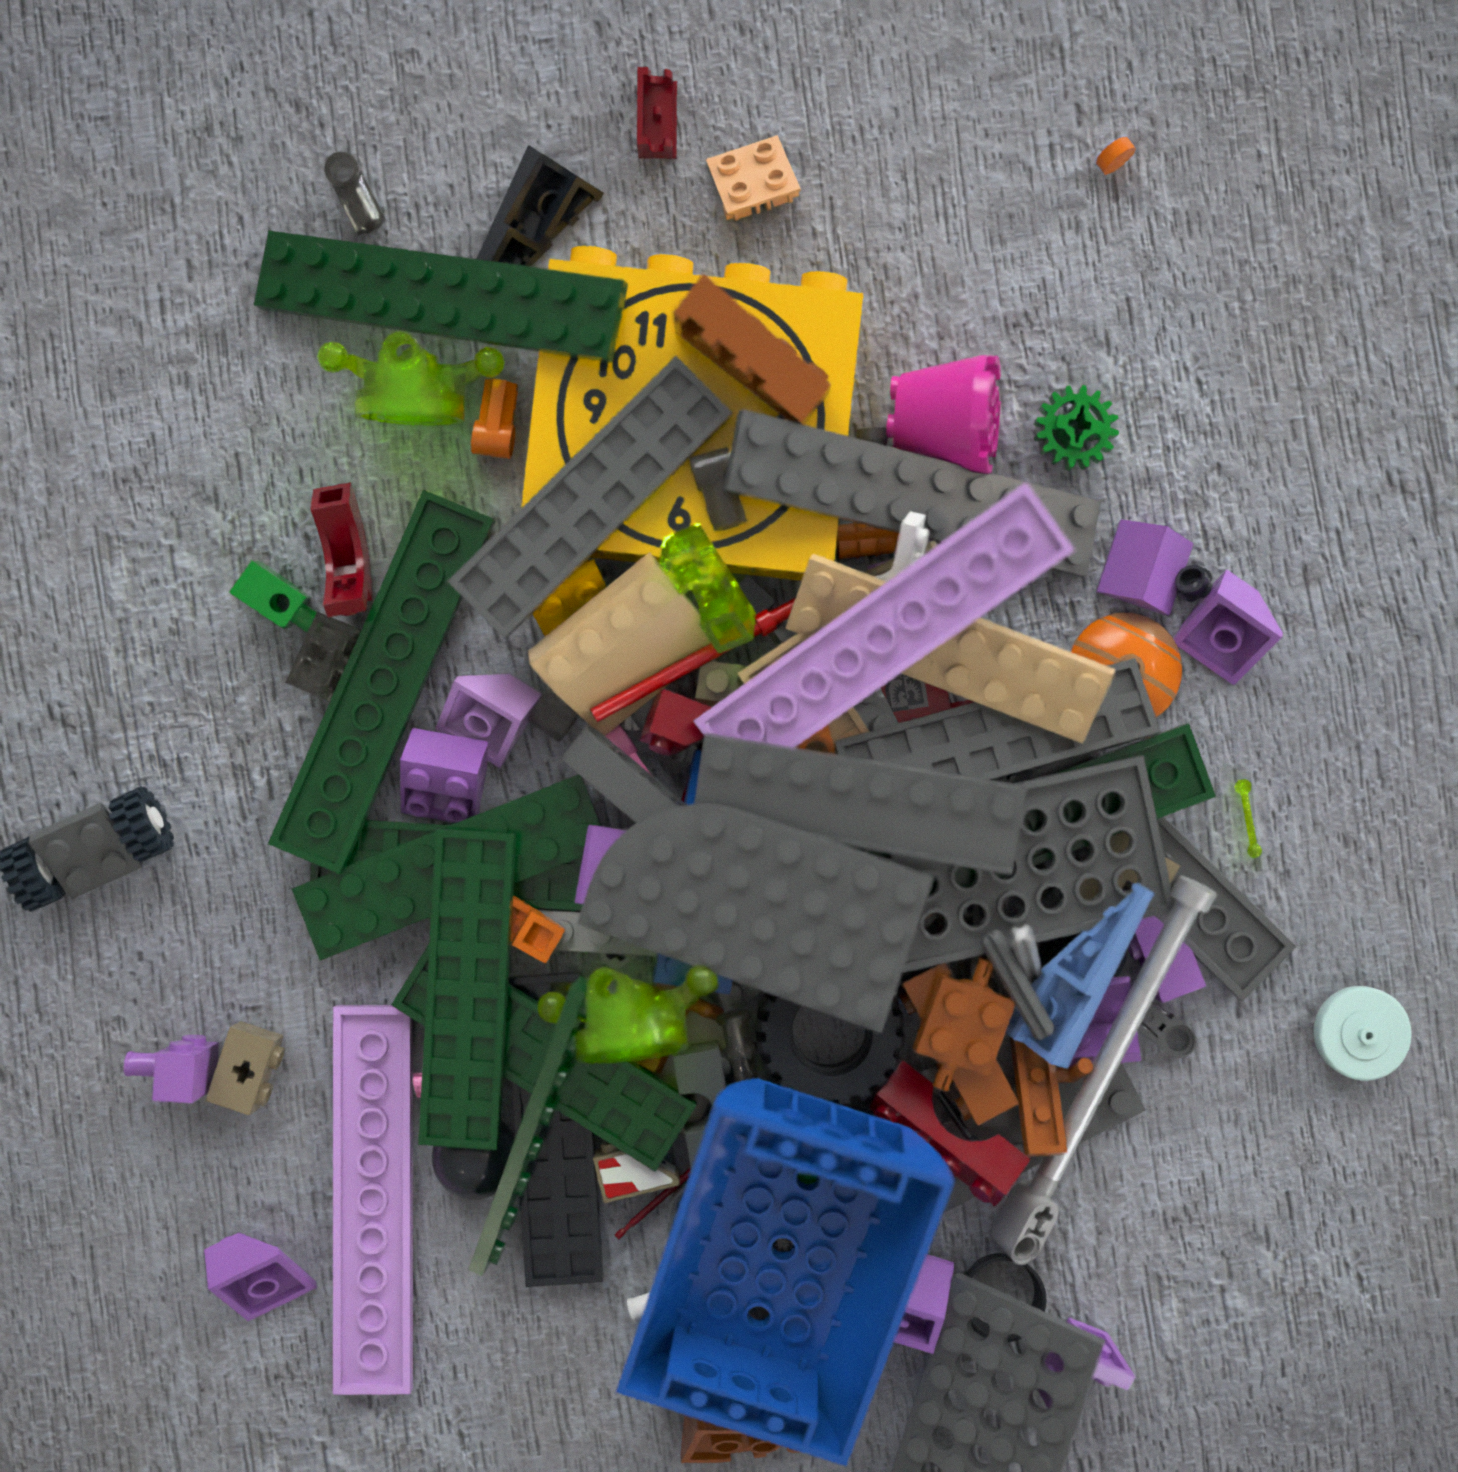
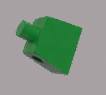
M251 560L229 591L234 597L283 629L290 628L294 624L311 636L324 618V616L306 605L311 596L261 561ZM281 595H284L290 601L289 607L285 611L279 608L277 604L278 598Z

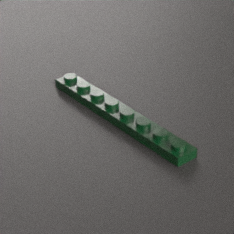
M581 976L569 989L468 1271L483 1276L491 1263L497 1265L502 1257L506 1242L501 1241L504 1230L510 1231L519 1208L513 1206L517 1195L523 1196L531 1178V1174L526 1172L530 1160L535 1162L544 1142V1139L538 1137L542 1125H549L557 1104L551 1102L555 1090H562L570 1069L564 1067L568 1054H575L583 1033L577 1031L581 1018L587 1020L594 1006L596 997L590 994L595 982Z

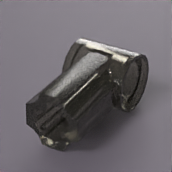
M341 151L330 155L324 165L325 176L331 183L355 233L360 235L380 228L387 220L365 178L364 171L356 159L349 153ZM350 167L354 169L353 175L349 180L344 182L337 181V174L342 168Z
M728 446L689 457L693 477L698 491H702L714 532L725 531L747 523L739 494L723 491L730 457Z

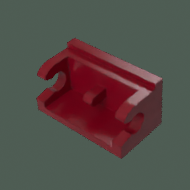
M637 67V149L639 159H677V81H673V73L669 69H664L663 76H653L648 67Z

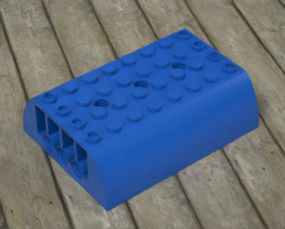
M758 1078L740 1081L726 1087L718 1095L616 1393L847 1466L954 1184L947 1164L930 1144L909 1127ZM799 1172H809L818 1175L819 1178L814 1183L806 1184L801 1182L797 1175ZM786 1238L794 1244V1247L788 1252H779L772 1244L777 1239ZM760 1306L767 1309L770 1314L765 1319L758 1320L752 1318L748 1312L751 1308Z

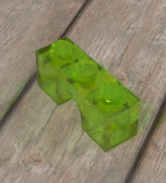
M699 522L664 537L659 565L679 595L689 590L693 592L700 610L699 625L718 654L752 641L756 611Z

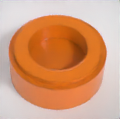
M1121 137L1108 145L1099 154L1096 164L1105 175H1108L1124 165L1133 156L1136 148L1128 137Z

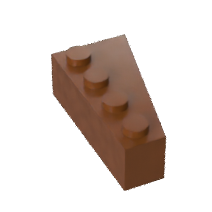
M946 963L939 964L901 984L905 992L898 996L909 1016L916 1012L919 1020L922 1022L939 974L948 977L951 975ZM996 1059L989 1076L968 1069L955 1070L951 1083H954L960 1097L954 1101L965 1121L972 1118L978 1126L1019 1104ZM940 1063L935 1064L937 1069H939Z

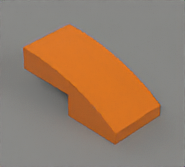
M513 895L512 946L546 964L564 934L565 928Z

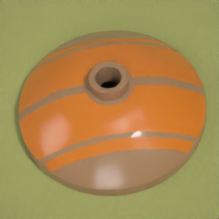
M1125 612L1101 617L1081 631L1070 649L1071 653L1105 666L1136 658L1156 717L1170 706L1177 695L1182 679L1180 652L1168 631L1153 619L1140 614Z

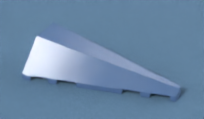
M1134 884L1131 887L1133 889L1132 893L1116 907L1110 906L1103 913L1105 917L1090 931L1084 930L1041 969L1043 974L1031 984L1054 1024L1053 1033L1044 1039H1035L1015 1006L1005 1032L1014 1040L1025 1043L1050 1064L1068 1068L1154 895V892L1142 885Z

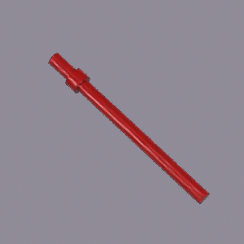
M796 598L771 611L765 609L752 616L753 621L592 707L590 711L594 719L598 723L759 634L764 637L777 630L776 625L789 619Z

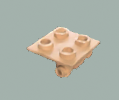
M778 135L706 159L723 202L722 208L726 220L733 218L736 222L740 218L752 215V207H754L755 213L759 214L761 213V204L765 205L767 211L771 210L770 201H772L774 207L787 202L792 203L793 198L798 197L799 191H801Z

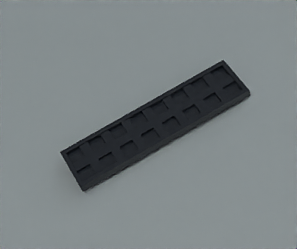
M583 972L509 976L508 984L560 1016L570 987L580 976L583 977ZM581 1018L578 1028L587 1033L586 1019ZM511 1081L516 1139L531 1093ZM555 1109L549 1125H542L538 1137L544 1139V1142L535 1162L529 1161L526 1172L531 1174V1178L523 1196H519L526 1287L603 1282L604 1279L597 1173L593 1161L595 1154L594 1133Z

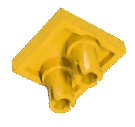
M587 559L532 613L545 637L607 587L594 559L591 561Z

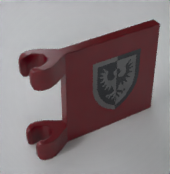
M902 673L880 687L898 723L909 721L913 717L920 718L974 703L972 700L949 703L948 691Z

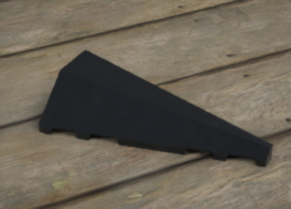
M528 145L476 259L531 267L553 246L551 241L568 225L573 226L580 219L578 215L592 201L598 202L604 192Z

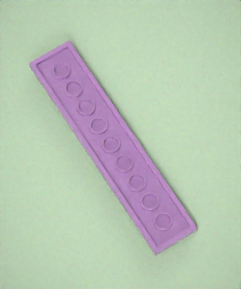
M1025 482L699 716L694 722L704 736L706 733H713L796 747L1075 550L1028 483Z
M336 1005L333 1007V1395L411 1394L413 1390V1019L391 1005Z

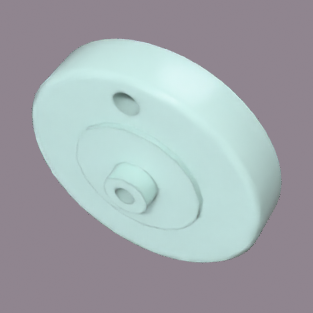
M1351 986L1335 992L1322 1004L1314 1022V1041L1324 1062L1338 1073L1355 1080H1376L1392 1073L1404 1061L1411 1044V1025L1404 1008L1391 995L1372 987Z

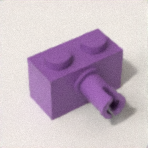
M184 1035L182 1040L170 1042L168 1047L156 1053L130 1051L125 1057L124 1074L125 1076L154 1077L152 1101L193 1103L209 1091L218 1063L219 1042H206V1036Z

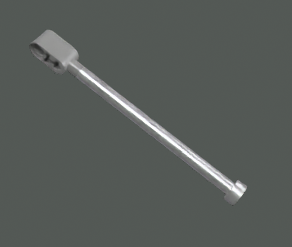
M1179 876L1171 892V895L1177 900L1093 1062L1092 1072L1086 1075L1063 1120L1068 1153L1061 1156H1045L1033 1180L1018 1182L1009 1192L991 1228V1236L994 1241L1017 1265L1030 1263L1038 1256L1059 1214L1058 1206L1050 1198L1198 912L1208 913L1217 896L1213 890L1190 878Z

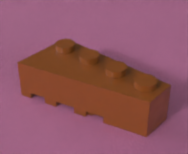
M704 273L673 311L675 333L787 421L805 425L829 394L832 384L827 381L829 376L822 368L812 362L806 363L797 355L796 349L790 343L776 337L758 318L745 310Z

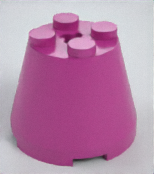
M979 355L902 373L900 376H892L890 397L891 400H895V413L888 415L887 437L893 438V448L958 464L972 472L992 473L993 465H989L988 457H996L1001 413L999 386H996V380H1000L1001 377L998 355Z

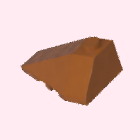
M684 1415L680 1453L681 1463L730 1462L732 1453L747 1451L753 1452L754 1458L767 1457V1453L773 1452L779 1447H784ZM786 1447V1450L790 1453H800L799 1451Z

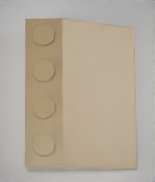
M649 552L528 650L530 665L550 688L591 727L606 736L668 685L598 723L590 711L592 707L721 637Z

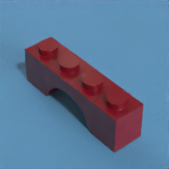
M902 1061L889 1077V1081L876 1094L869 1109L874 1112L875 1117L912 1129L941 1156L947 1164L952 1177L959 1178L969 1186L971 1193L977 1199L996 1207L1006 1196L1031 1159L999 1134L988 1140L972 1142L962 1140L949 1133L940 1124L935 1115L932 1105L934 1089L932 1082Z

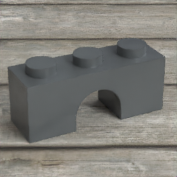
M718 1040L672 1048L679 1095L699 1093L707 1097L711 1102L710 1110L706 1116L698 1121L686 1122L684 1125L691 1171L716 1099L721 1091L726 1088L724 1075L731 1074L728 1051L720 1052Z

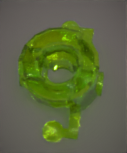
M402 331L393 332L385 338L382 350L378 354V362H372L354 354H348L346 348L338 342L325 343L319 348L317 354L318 363L325 371L336 373L342 370H350L364 380V388L355 390L356 418L378 423L414 426H447L464 423L465 385L475 382L482 376L487 378L496 377L502 372L505 364L501 351L491 346L481 348L473 360L461 364H438V356L430 354L421 347L416 339ZM402 344H410L412 346L404 350L397 357L395 352Z
M697 965L692 967L686 974V983L672 990L660 991L650 983L639 979L631 980L628 975L611 968L596 970L589 978L588 991L586 992L587 1020L581 1018V1021L587 1023L588 1027L574 1035L576 1060L587 1064H612L654 1059L684 1051L689 1047L685 1009L695 1004L701 996H705L718 989L719 981L717 980V975L710 968L704 965ZM616 979L617 990L615 994H612L610 990H607V987L612 980ZM548 992L542 995L537 1005L539 1016L548 1023H557L566 998L558 992Z

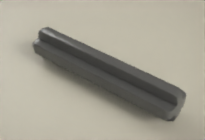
M998 930L987 933L982 937L980 945L1033 1037L1041 1040L1050 1036L1053 1033L1054 1024L1003 935Z

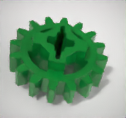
M1069 385L1063 389L1062 397L1057 392H1053L1048 397L1051 405L1043 403L1038 410L1044 417H1037L1033 425L1042 428V431L1034 436V441H1044L1045 446L1041 449L1040 453L1044 455L1051 452L1054 455L1051 461L1052 465L1057 464L1062 459L1065 461L1066 470H1071L1076 462H1078L1081 470L1089 467V458L1098 464L1104 459L1101 451L1109 453L1114 448L1108 439L1118 436L1119 431L1110 428V425L1119 418L1118 415H1108L1107 410L1113 404L1111 401L1104 402L1103 404L1098 401L1101 391L1097 390L1092 396L1087 395L1086 385H1082L1077 393L1074 394L1073 389ZM1071 404L1067 415L1059 414L1054 416L1059 408ZM1089 409L1096 415L1098 420H1095ZM1075 419L1077 421V428L1083 429L1077 437L1074 434V428L1069 426ZM1053 435L1058 437V439L1063 444V447H1061L1057 443ZM1098 440L1093 448L1081 452L1084 441Z

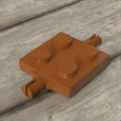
M983 958L978 959L979 961L972 980H957L939 974L912 1047L916 1053L935 1058L940 1063L932 1085L944 1091H949V1086L956 1069H968L986 1076L990 1075L1015 1008L1011 997L996 993L987 986L994 967L990 961Z

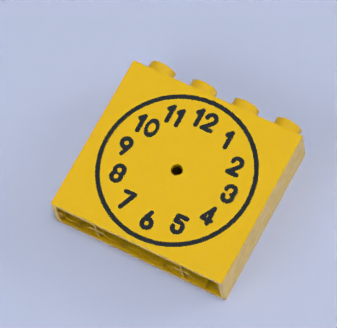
M594 246L573 247L570 253V261L549 259L548 269L623 279L628 283L612 363L539 352L521 508L677 356L732 411V417L589 558L637 563L650 552L661 566L802 581L812 554L834 561L838 518L723 491L738 411L744 409L783 420L786 419L675 333L673 311L702 276L693 274L694 263L680 256L657 254L648 257L647 269L616 266L617 255L614 252ZM731 263L726 265L723 278L707 276L745 310L758 318L776 337L790 343L796 349L797 355L806 363L812 362L828 374L829 378L827 381L832 384L830 392L805 425L848 436L864 293L846 291L847 278L836 273L812 271L802 274L800 286L770 283V270L750 263Z

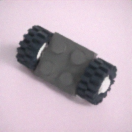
M140 786L110 801L111 804H109V810L112 813H109L101 802L1 849L0 871L4 873L1 878L3 883L7 882L9 894L15 895L14 901L17 904L21 903L22 909L25 911L33 912L62 899L66 892L71 899H74L142 868L144 861L172 849L171 847L174 846L172 841L174 836L169 831L172 828L170 823L166 821L165 817L167 815L165 811L162 812L160 809V802L158 800L155 801L154 794L151 791L148 792L146 787Z

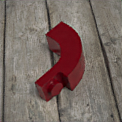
M349 482L313 489L310 510L319 533L325 560L326 584L323 606L327 617L351 616L358 612L366 611L367 601H372L373 595L372 574L365 530L352 484Z

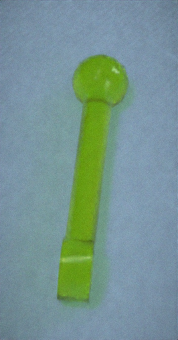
M1240 779L1235 783L1234 788L1241 795L1249 839L1247 853L1252 858H1258L1262 854V848L1257 844L1248 795L1252 785L1249 780Z

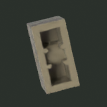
M242 1021L230 1026L205 1101L249 1116L261 1106L265 1107L273 1090V1084L269 1083L272 1071L279 1068L284 1057L285 1048L280 1047L284 1035ZM246 1062H250L249 1069L255 1072L251 1076L247 1075L248 1068L243 1066Z

